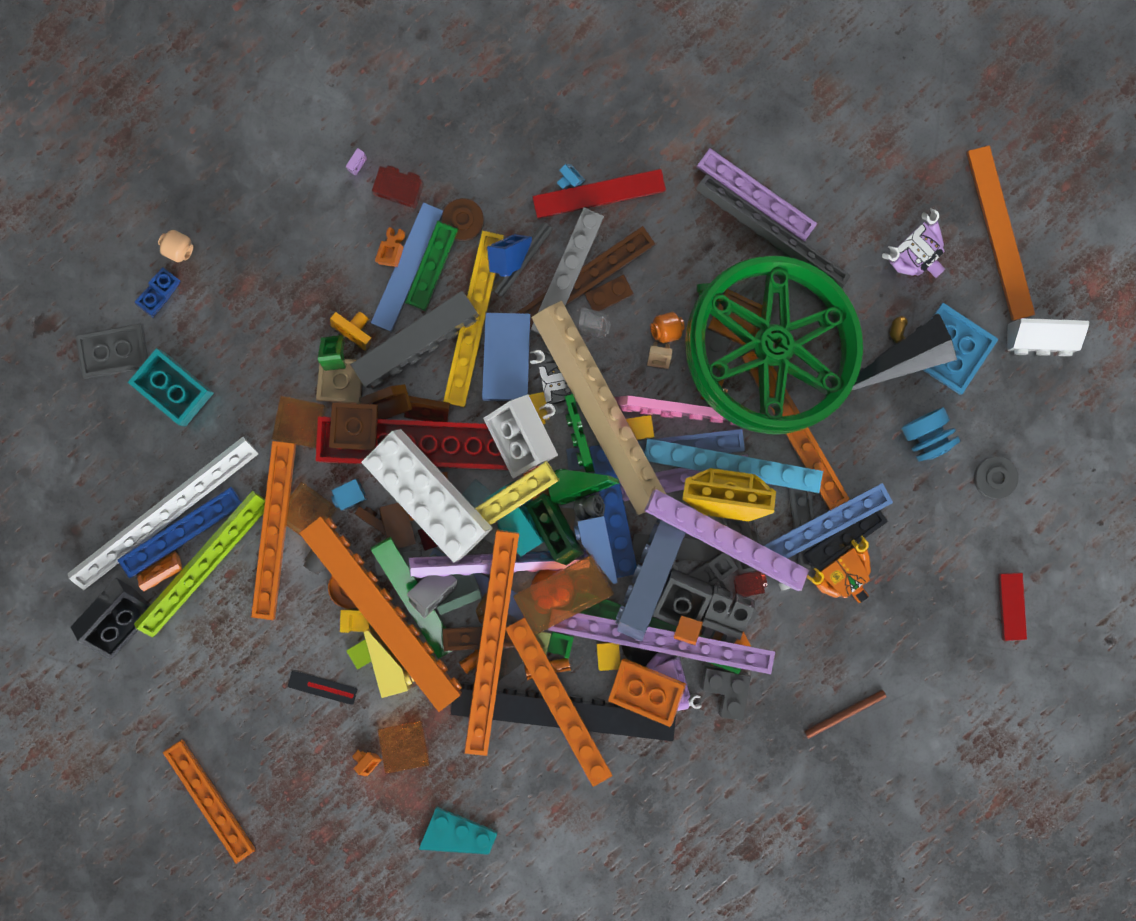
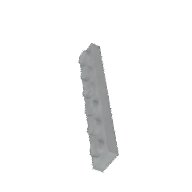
M583 208L538 313L560 301L566 306L604 219L603 215ZM533 323L531 331L540 334L535 323Z

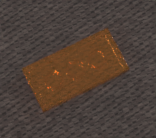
M591 554L514 594L513 598L534 635H537L613 596L614 592Z

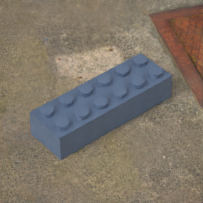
M659 518L656 521L659 525L654 524L648 542L651 545L646 544L640 562L643 565L638 564L633 575L632 582L635 584L634 586L629 585L623 602L626 603V606L620 607L615 621L618 624V632L643 641L686 533Z

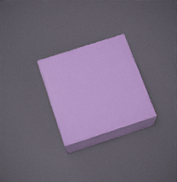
M357 148L345 167L350 173L357 175L367 160V156L362 150Z

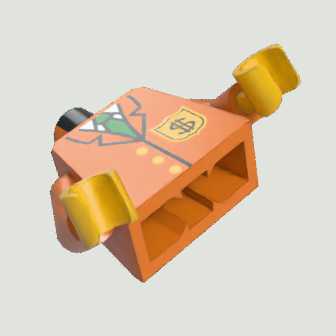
M861 536L862 540L859 544L852 540L851 543L856 550L854 548L849 549L821 571L814 568L816 571L815 576L810 577L807 575V579L814 583L824 594L834 598L840 596L847 598L852 594L858 603L863 602L869 597L862 587L870 581L871 566L867 549L869 543L863 536Z

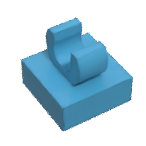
M565 164L559 170L564 175L557 182L562 189H567L571 184L573 187L580 186L585 181L572 164Z

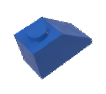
M513 234L487 246L489 271L506 277L520 269L532 242V237Z

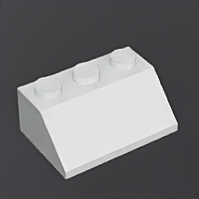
M1021 318L1008 324L1007 350L1014 351L1016 355H1026L1028 351H1036V355H1050V352H1059L1058 356H1072L1073 352L1081 350L1089 327V321Z
M529 395L511 400L483 418L512 478H516L558 456Z

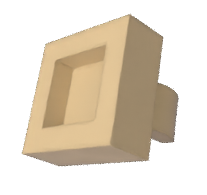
M654 342L653 346H650L647 366L669 369L673 349H670L668 343L663 348L657 347L658 342Z

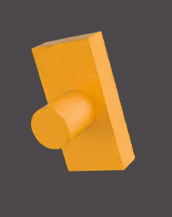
M337 312L330 318L331 327L365 351L371 345V337L361 330L369 320L366 315L358 312L350 322Z

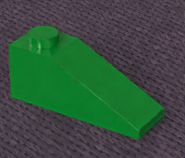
M563 468L554 471L559 481L548 487L551 502L565 505L578 498L619 484V479L608 475L572 471Z

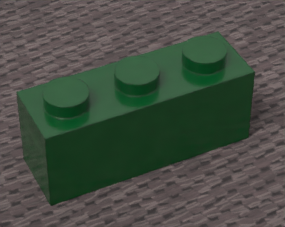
M543 493L526 505L555 562L567 566L584 554L559 505L551 502L550 496Z

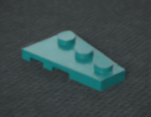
M436 806L419 850L489 855L498 832Z

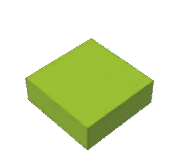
M366 639L346 650L357 670L371 662Z

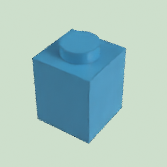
M354 479L333 489V496H331L334 506L340 508V510L349 509L368 499L359 479Z

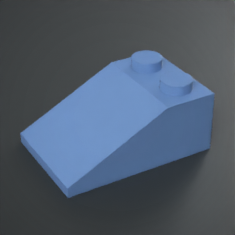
M604 516L577 521L578 526H574L576 540L581 539L582 545L613 584L618 583Z

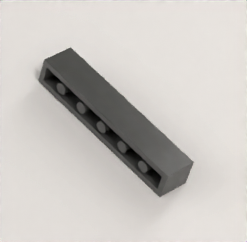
M462 290L350 365L366 388L370 389L372 387L375 389L384 383L383 379L389 375L393 377L403 370L401 367L407 363L411 365L420 360V355L427 350L432 352L440 346L439 342L445 338L450 340L458 334L457 330L463 326L468 328L477 321L476 318L479 314Z

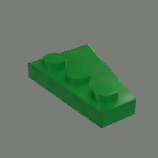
M574 394L567 395L565 400L569 413L565 414L568 427L573 426L574 433L571 434L574 447L578 446L580 453L576 454L579 467L584 466L586 473L594 471V466Z

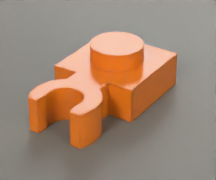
M389 227L387 229L386 236L388 239L387 241H381L375 262L379 265L398 267L404 248L400 244L405 238V232L399 228L395 236L393 228Z

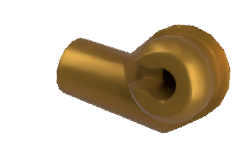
M899 316L892 321L890 336L895 343L905 339L903 334L908 320L904 316Z

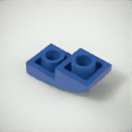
M164 267L148 282L149 287L135 301V304L152 318L164 306L180 284V280Z

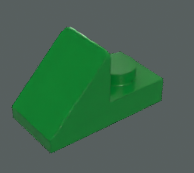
M343 335L321 337L318 361L325 371L346 368L343 354L345 344Z

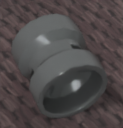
M597 494L589 496L588 499L582 497L575 500L574 511L580 520L589 519L591 516L594 518L601 517L605 512V504L602 497Z

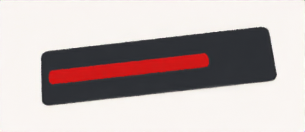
M297 671L291 672L288 683L289 688L350 705L354 704L357 694V688Z

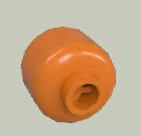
M674 312L658 315L650 325L651 334L660 343L678 340L685 329L684 321Z

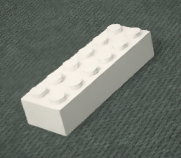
M401 429L391 431L361 462L454 563L462 559L493 529Z

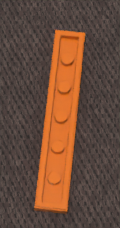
M181 739L162 752L234 862L237 864L253 853L256 848L185 741Z

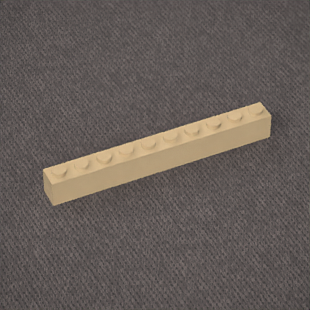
M562 301L557 302L531 318L572 394H574L580 409L638 515L645 513L644 510L653 490L657 489L664 494L666 493Z

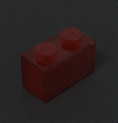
M387 165L385 168L380 166L372 193L374 196L416 209L424 183L420 176L415 173L408 172L406 175L400 173L396 167Z

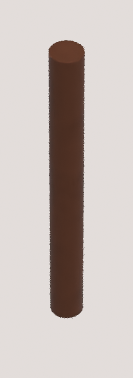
M880 690L804 732L809 739L887 698L883 690Z

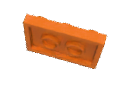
M624 658L621 660L608 701L671 727L686 683Z

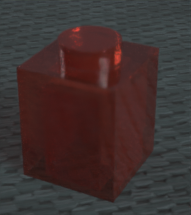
M758 570L741 575H732L735 592L739 595L748 597L765 593L764 588L768 587L765 574H761Z

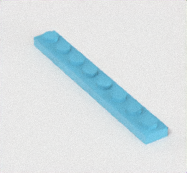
M648 438L644 452L648 461L701 472L714 468L757 475L766 484L814 493L820 492L823 471Z

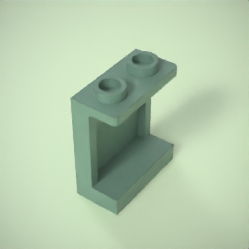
M474 573L471 575L451 574L457 579L456 589L437 606L440 615L483 598Z

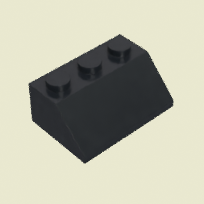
M115 578L73 623L71 629L78 642L112 659L138 631L134 623L151 604L134 588Z

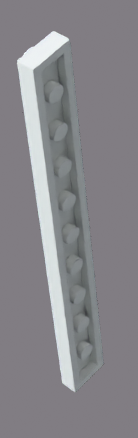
M244 437L240 438L67 573L68 578L81 589L85 590L115 567L119 563V558L152 538L257 456V450Z

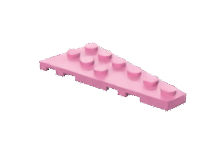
M635 396L614 397L622 412L634 411L640 412L639 414L643 415L656 414L664 418L689 416L691 420L707 418L710 419L709 422L723 423V420L728 421L712 407Z

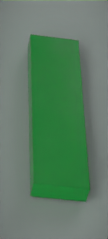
M440 221L436 222L405 301L406 304L427 311L459 229Z

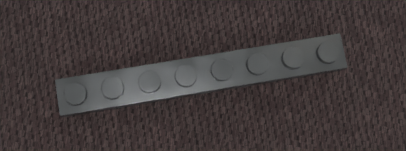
M709 174L697 186L696 190L705 198L712 200L722 210L736 217L740 223L750 227L758 236L767 239L775 248L782 250L791 258L817 267L830 276L841 288L847 283L851 275Z

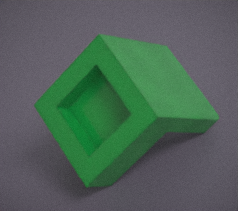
M552 631L547 652L565 656L564 658L569 659L574 635Z

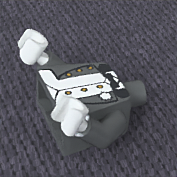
M541 350L531 351L530 354L534 353L537 359L530 361V363H541L539 364L546 404L541 406L539 410L546 409L548 413L543 419L566 412L568 407L565 396L571 395L572 392L551 353L542 352Z

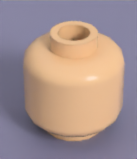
M170 230L166 234L163 233L158 240L160 253L175 262L186 261L192 254L193 245L191 244V238L176 230Z

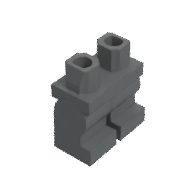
M714 585L712 598L702 618L701 635L712 639L715 631L723 633L721 641L734 644L737 639H741L743 631L755 609V600L737 593L733 599L732 591Z

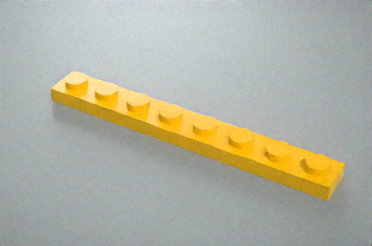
M482 230L467 295L479 316L473 325L468 328L463 326L459 330L443 402H448L451 405L464 408L466 406L496 273L489 271L487 246L504 239V235Z

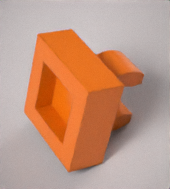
M357 750L352 756L358 762L353 769L358 775L368 776L382 761L376 753L371 752L366 754L364 751L360 752Z

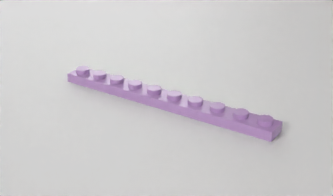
M552 608L549 631L766 674L772 673L774 651L698 637L696 645L674 639L675 632L652 627L647 628L643 641L618 632L616 620Z

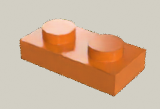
M174 551L137 574L138 585L143 592L183 570L178 553Z

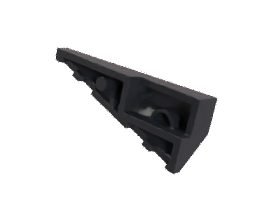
M940 314L932 316L933 318L923 326L920 325L907 338L901 339L875 358L873 363L866 368L860 369L852 390L957 360L952 339Z

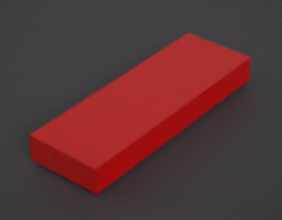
M1023 573L998 574L1002 638L1004 641L1027 640Z

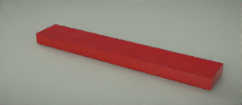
M662 169L532 197L537 219L582 210L583 208L587 209L666 192Z

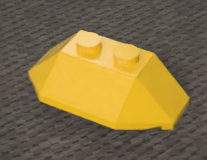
M709 468L685 479L682 500L707 516L749 522L774 513L776 491L755 474Z

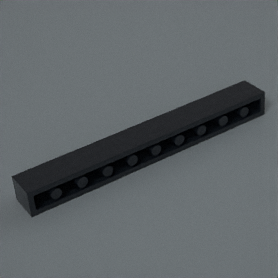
M460 682L462 694L452 702L450 715L469 717L473 684ZM504 688L503 691H496L492 720L560 728L543 696L539 695L538 691L526 690L525 694L517 693V689ZM570 696L589 732L664 741L674 740L676 715L672 726L669 727L616 704L605 703L604 699L592 698L591 702L583 701L581 696Z

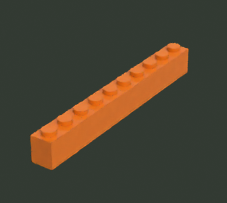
M320 516L299 534L433 706L440 712L462 694L460 691L462 686L455 677L452 679L446 673L448 668L443 661L435 659L432 655L434 650L428 642L423 643L418 637L420 635L418 629L413 624L409 625L406 622L404 611L399 606L395 607L390 600L393 598L385 588L381 590L377 584L379 580L371 570L367 572L363 566L365 562L358 553L353 554L349 549L351 546L350 542L344 535L339 536L335 531L337 526L332 519Z

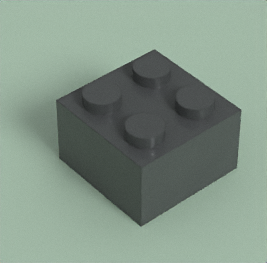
M672 568L653 616L675 626H678L681 616L700 621L712 598L713 586Z

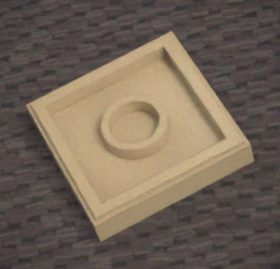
M345 359V369L325 371L319 363L316 401L360 404L359 398L362 397L363 383L350 365L356 360Z

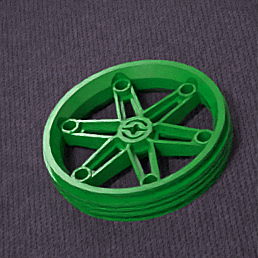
M784 256L756 257L727 268L699 295L690 313L686 329L687 363L692 379L702 397L723 418L744 429L758 433H793L811 427L830 416L850 394L862 363L863 337L861 326L854 306L848 296L825 272L795 258ZM766 275L761 317L722 295L727 288L739 281ZM773 276L779 278L780 284L774 281ZM788 279L811 290L822 300L828 309L790 323ZM774 293H779L780 325L770 324ZM715 302L721 303L723 310L717 309ZM731 312L760 329L755 337L729 316ZM709 314L718 319L746 343L744 346L710 365L705 349V330ZM828 314L834 318V323L828 319ZM818 321L819 328L794 342L790 331ZM835 326L838 328L841 340V362L838 375L829 370L802 346ZM754 349L758 359L729 369L727 363ZM793 353L816 371L818 376L814 377L789 362ZM768 365L778 366L774 398L769 397ZM713 367L719 370L720 377H716L713 374ZM758 367L760 413L739 404L725 392L718 382ZM787 373L826 395L818 404L805 412L782 416ZM826 379H828V380L831 382V384H832V387H831V388H829V387L826 385V383H825V380H826ZM768 406L774 409V416L769 414Z

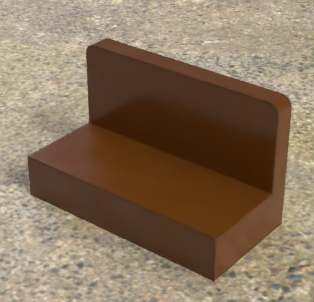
M405 384L389 386L359 398L360 404L378 405V419H389L412 410Z
M399 503L380 507L379 512L386 539L391 536L398 549L416 544L407 511Z

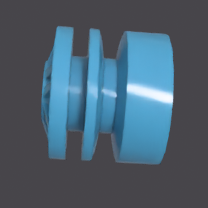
M944 407L925 414L901 427L907 441L919 440V443L912 448V451L924 450L916 456L918 462L941 456L961 442L959 436L948 439V436L956 431L955 428L944 430L942 427L950 421Z

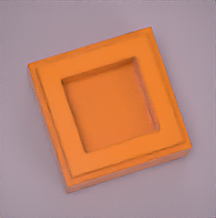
M681 616L674 639L696 645L703 622Z

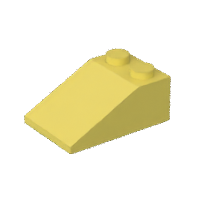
M373 628L366 630L364 636L381 698L408 691L413 686L412 682L414 680L377 632Z

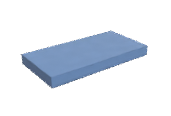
M486 313L483 401H511L528 395L530 314Z

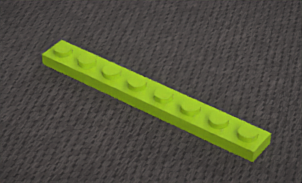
M252 490L134 623L136 629L152 638L159 632L262 516L265 506V499Z

